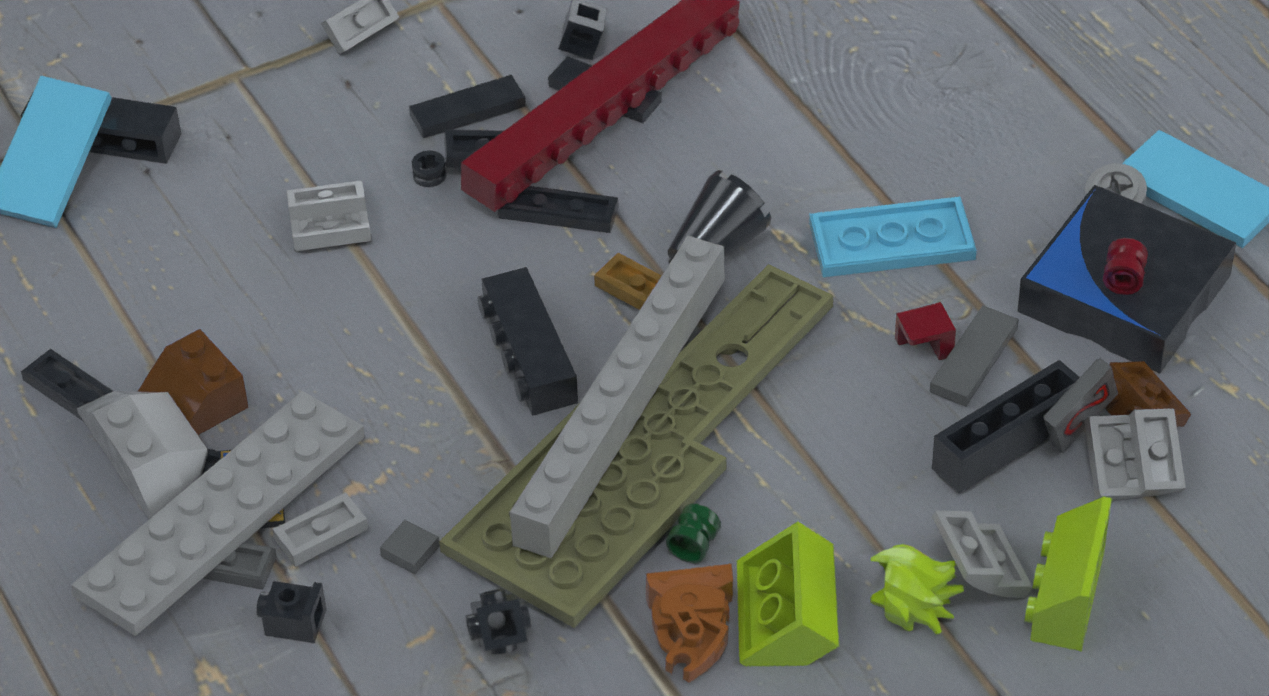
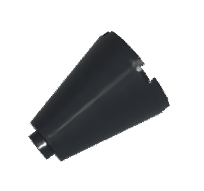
M717 170L707 178L667 250L670 258L669 264L687 236L724 246V257H726L762 233L770 225V212L765 217L760 209L765 204L764 201L748 184L737 176L731 174L726 179L720 176L722 171Z

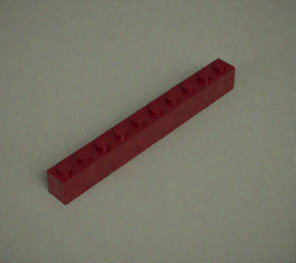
M681 0L462 161L461 190L493 212H496L507 202L514 201L519 193L531 184L539 182L548 171L556 165L564 163L572 153L583 145L589 144L605 128L613 126L621 116L628 112L630 106L632 108L638 107L644 100L647 92L651 89H662L671 78L679 72L687 70L691 63L703 54H708L724 38L732 36L739 26L740 1Z

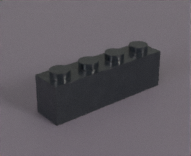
M112 97L89 152L167 164L181 136L177 107ZM29 101L27 102V104H26L24 110L22 111V113H21V115H20V116H21V119H22V117H23V114H24V112H25V110H26V108H27V105H28Z
M527 267L482 278L483 295L477 297L479 310L483 319L489 318L491 321L489 328L494 345H501L503 348L501 356L507 374L514 373V388L520 402L526 401L532 416L577 404V375Z
M1057 360L934 435L932 469L958 493L971 487L1049 438L1044 421L1045 414L1080 377L1061 360Z

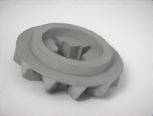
M1116 163L1102 166L1089 176L1085 184V196L1094 185L1111 191L1112 183L1115 182L1122 196L1139 203L1146 201L1147 185L1143 175L1137 169L1126 164Z

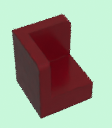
M941 302L896 313L895 340L898 345L909 343L911 346L929 342L939 361L948 357L955 347L956 328Z

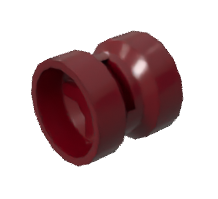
M1121 238L1110 244L1103 275V282L1110 291L1127 295L1139 291L1143 286L1144 268L1146 267L1148 251L1141 242L1135 239Z

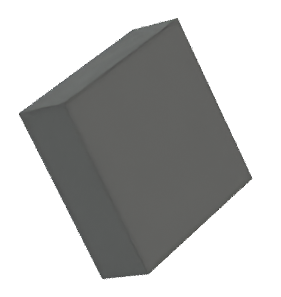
M404 520L380 546L381 557L416 574L440 547L439 537Z

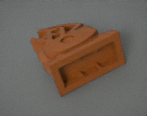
M732 564L646 573V602L648 608L652 610V626L657 636L658 644L667 653L666 672L672 674L676 664L685 663L688 666L683 669V680L691 682L706 672L723 654L728 643L729 626L726 625V622L729 621L730 611L728 603L732 602L733 599Z

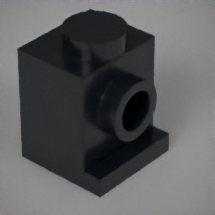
M572 0L564 20L558 50L593 60L604 31L607 8L583 0Z
M273 581L269 592L262 591L260 593L256 607L257 617L262 618L265 636L315 643L326 613L323 584L314 582L313 586L310 587Z

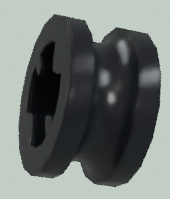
M429 150L422 151L413 157L411 163L413 180L416 184L422 187H435L445 181V158L442 154Z

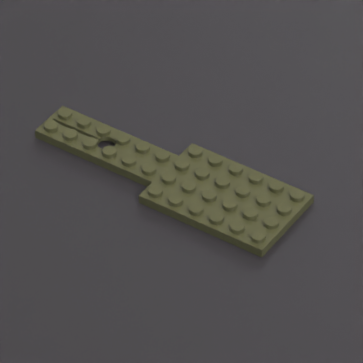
M768 264L678 354L552 558L513 546L510 511L578 405L439 541L440 552L575 628L678 520L684 507L693 504L727 469L726 457L701 444L702 441L833 307V295ZM774 315V317L760 330V328ZM738 350L744 352L748 357L743 364L734 367L722 365L716 359L720 353L730 355Z

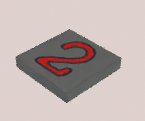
M1096 359L1044 416L1051 443L1062 453L1085 430L1084 421L1089 416H1098L1118 394L1112 367L1103 359Z

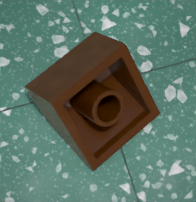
M201 329L166 346L137 391L168 392L197 435L249 408L242 373Z

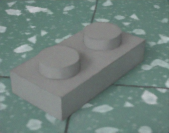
M358 0L320 24L337 52L341 54L400 17L389 0Z
M345 492L274 528L273 535L276 543L296 567L368 530L367 518Z

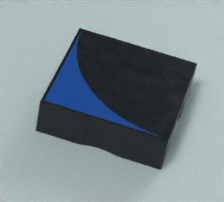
M1094 185L1022 276L1017 312L1067 334L1089 339L1109 352L1132 362L1144 361L1151 370L1161 373L1185 340L1192 322L1208 308L1231 276L1236 242ZM1121 238L1135 239L1141 242L1148 251L1146 267L1144 268L1143 286L1139 291L1127 295L1110 291L1103 282L1108 248L1113 241Z

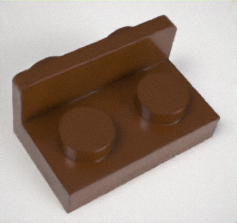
M1144 361L1109 363L1112 367L1118 391L1116 397L1105 407L1111 416L1130 415L1134 410L1174 409L1177 427L1185 426L1191 413Z

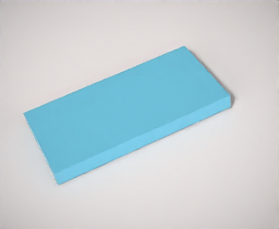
M40 76L0 167V214L57 228L112 100L109 92Z
M1158 130L1122 163L1137 169L1143 175L1147 185L1146 197L1211 232L1236 242V245L1244 248L1269 223L1268 186L1161 130Z
M961 197L809 214V225L822 277L976 260L977 250Z

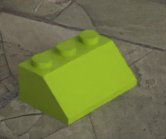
M1103 496L1057 516L1054 531H1045L1041 556L1047 557L1045 565L1037 563L1033 589H1037L1039 592L1037 598L1029 596L1024 622L1032 623L1030 641L1082 651L1105 552L1112 498Z
M797 521L737 560L740 664L744 666H808L839 647L833 543Z

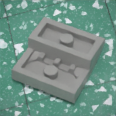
M362 180L287 190L295 251L371 241Z
M1174 409L1134 410L1130 415L1089 416L1084 421L1095 500L1103 496L1112 498V500L1142 498L1180 492L1186 489Z
M935 510L932 518L966 582L981 591L993 595L1010 598L1027 597L1033 586L1000 524L977 523L971 511Z

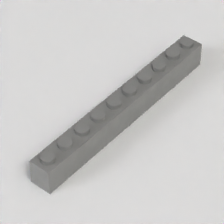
M691 236L686 237L511 509L510 520L513 546L548 558L553 557L725 281L724 246Z

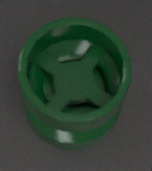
M689 504L684 507L678 517L679 525L674 526L666 538V546L678 559L688 563H698L704 559L709 550V542L715 539L721 529V521L715 512L708 507L700 504Z

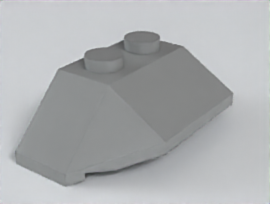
M113 391L77 408L78 414L149 519L202 475L208 455L207 448L168 392Z

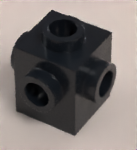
M505 589L490 590L479 594L480 601L470 603L472 614L465 616L471 641L478 640L479 646L485 651L491 650L492 654L507 653L516 650V644L528 641L525 630L526 628H531L526 602L520 603L519 598L514 594L506 595ZM501 612L503 615L502 623L497 627L490 626L488 623L489 615Z

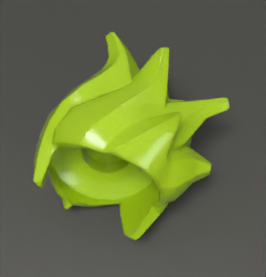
M906 544L894 545L892 548L872 556L870 560L878 562L884 568L885 584L883 589L870 596V602L884 608L886 619L891 623L902 626L907 631H912L914 622L927 625L936 635L942 633L937 618H954V615L946 610L943 604H950L951 600L948 599L949 597L964 591L963 585L947 584L956 578L955 561H935L913 546Z

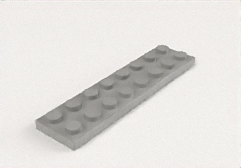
M301 391L71 585L73 596L137 636L365 438L364 426Z

